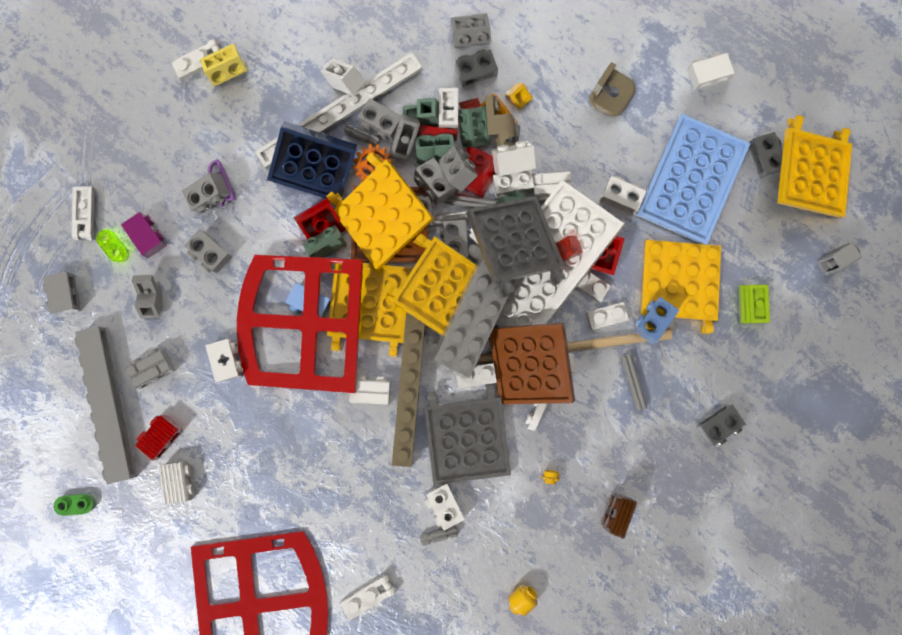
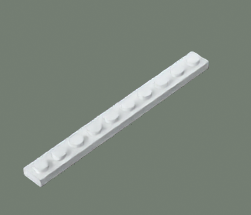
M411 52L367 80L360 91L354 96L350 94L343 95L299 123L298 126L324 133L362 109L369 98L376 100L420 72L422 66ZM278 137L255 151L266 169L271 166Z

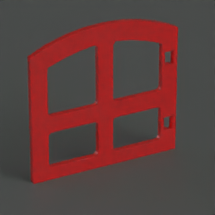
M254 255L242 284L237 310L238 353L247 385L356 393L363 260ZM275 260L285 261L284 268L275 267ZM331 263L342 264L341 270H332ZM267 270L301 271L305 273L304 304L301 316L259 314L254 311L260 285ZM322 273L349 275L348 312L345 319L319 316L320 279ZM255 327L301 330L300 372L298 374L265 372L260 369L254 343L253 329ZM319 331L343 332L346 334L343 377L319 376L316 374L317 334Z
M304 531L191 546L199 635H213L212 620L237 616L242 618L244 635H260L259 613L302 607L311 608L309 635H327L329 612L325 578L313 545ZM284 539L283 546L274 547L272 540ZM224 547V554L213 555V548ZM293 548L305 573L309 591L257 598L252 554ZM234 556L237 565L240 600L211 604L209 602L205 562L208 559Z

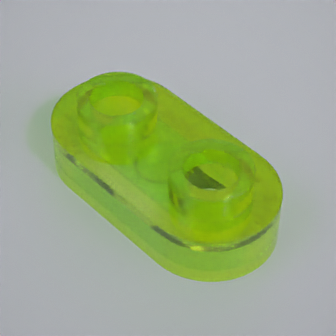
M103 229L97 234V244L111 261L115 263L127 261L129 250L116 233L109 229ZM105 236H108L107 241L103 240ZM119 250V255L115 256V251Z

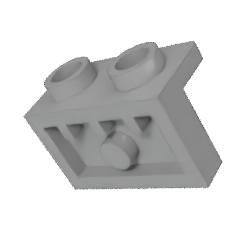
M487 13L451 18L455 47L491 42Z

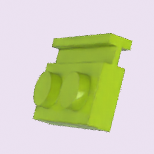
M768 285L738 286L740 324L770 323Z

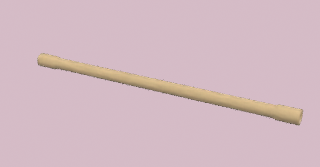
M671 328L665 330L659 341L672 339ZM635 333L568 342L567 345L568 352L647 342V340ZM492 353L481 354L477 364L493 362Z

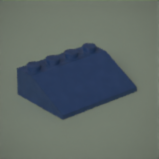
M284 121L279 131L267 180L322 198H327L326 196L331 191L334 194L339 193L342 197L357 144Z

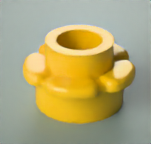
M544 470L543 476H541L547 484H556V481H560L559 472Z

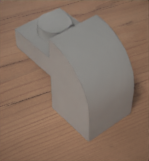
M133 275L131 282L137 293L135 308L139 317H160L162 308L160 283L155 282L153 275Z

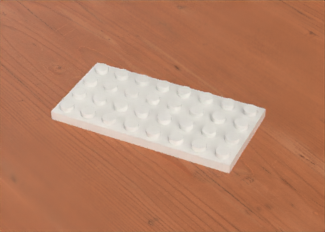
M562 180L541 206V209L565 266L561 270L566 279L561 280L560 284L552 286L550 271L516 279L513 286L515 291L510 293V296L507 298L496 324L499 327L548 324L625 224Z

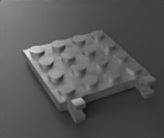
M537 196L468 209L466 212L493 284L500 285L499 292L501 298L509 297L510 293L515 291L510 282L511 280L549 271L551 273L550 281L552 286L561 283V280L566 279L561 270L565 266Z
M494 384L485 385L487 399L438 405L436 392H428L430 406H425L424 411L433 485L511 475L501 397L495 398Z

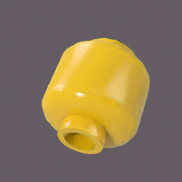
M520 585L509 595V608L515 615L526 616L537 606L538 595L529 585Z

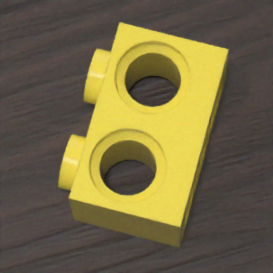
M234 43L200 59L204 73L214 86L248 71L245 61Z

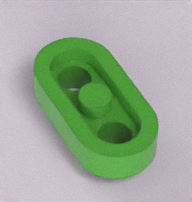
M90 494L65 495L55 500L53 508L56 514L60 516L80 515L93 511L96 501ZM81 501L85 502L84 508L81 507ZM62 503L65 504V509L61 508Z

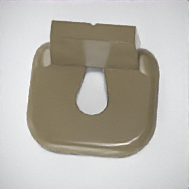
M613 62L606 68L589 96L590 104L594 108L612 117L620 115L625 110L636 90L633 80L615 69L616 64ZM605 85L618 89L619 95L611 97L603 87Z

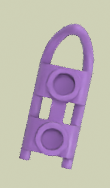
M216 159L209 164L208 173H212L213 167L216 164L218 165L220 172L217 174H222L230 193L220 203V206L224 207V203L236 200V196L230 185L225 168L221 161Z

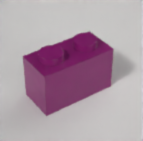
M138 212L122 223L121 226L141 255L149 259L167 246L164 242L166 238L159 229L156 230L154 228L155 222L148 214L144 215Z

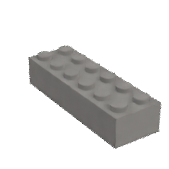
M483 255L480 256L430 359V362L464 379L470 378L508 298H501L499 292L500 285L493 284ZM516 279L510 281L513 286Z

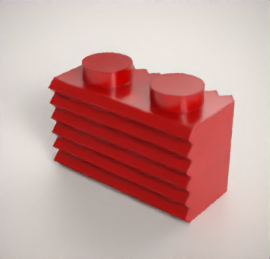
M166 415L154 417L150 422L151 427L148 431H143L137 437L138 442L135 446L152 461L158 460L183 430Z

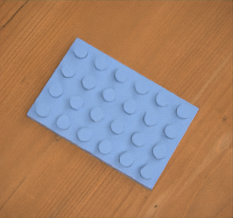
M681 113L636 215L695 242L707 245L751 143Z

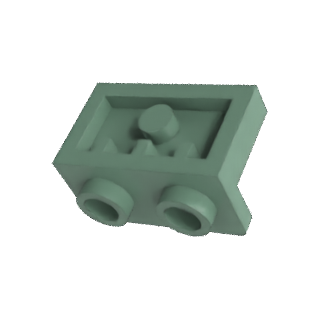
M486 106L458 109L462 146L474 148L491 144L487 128Z
M336 225L326 228L317 236L309 238L303 243V246L310 257L326 258L347 246V243Z

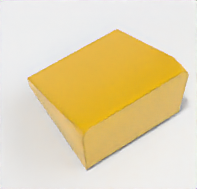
M516 83L505 93L507 99L518 110H521L533 99L523 83Z

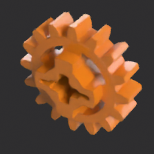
M369 144V149L367 150L365 147H362L363 152L356 153L358 159H353L354 163L357 164L353 166V169L357 171V178L361 177V182L369 176L364 172L371 174L374 171L372 164L367 158L363 161L371 152L382 156L383 162L387 159L392 165L394 164V160L390 159L392 157L390 152L386 154L387 150L385 147L380 150L379 144L375 148H372V145Z

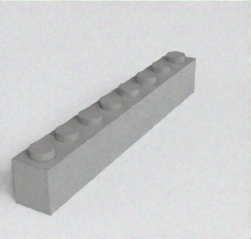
M97 326L76 331L75 345L79 348V364L83 367L84 375L82 379L87 387V402L91 406L90 418L95 425L94 437L99 445L98 457L103 464V479L108 485L136 478L137 475L106 328Z

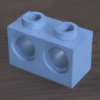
M661 297L656 301L651 300L646 307V310H648L646 315H641L635 323L637 328L634 332L653 345L659 341L679 312V309ZM656 309H662L664 316L658 315ZM646 323L653 326V332L646 329Z

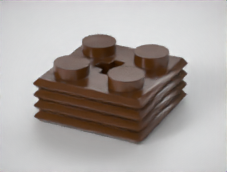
M617 492L611 495L607 506H609L608 513H604L601 519L603 529L609 534L624 539L637 505L636 500Z

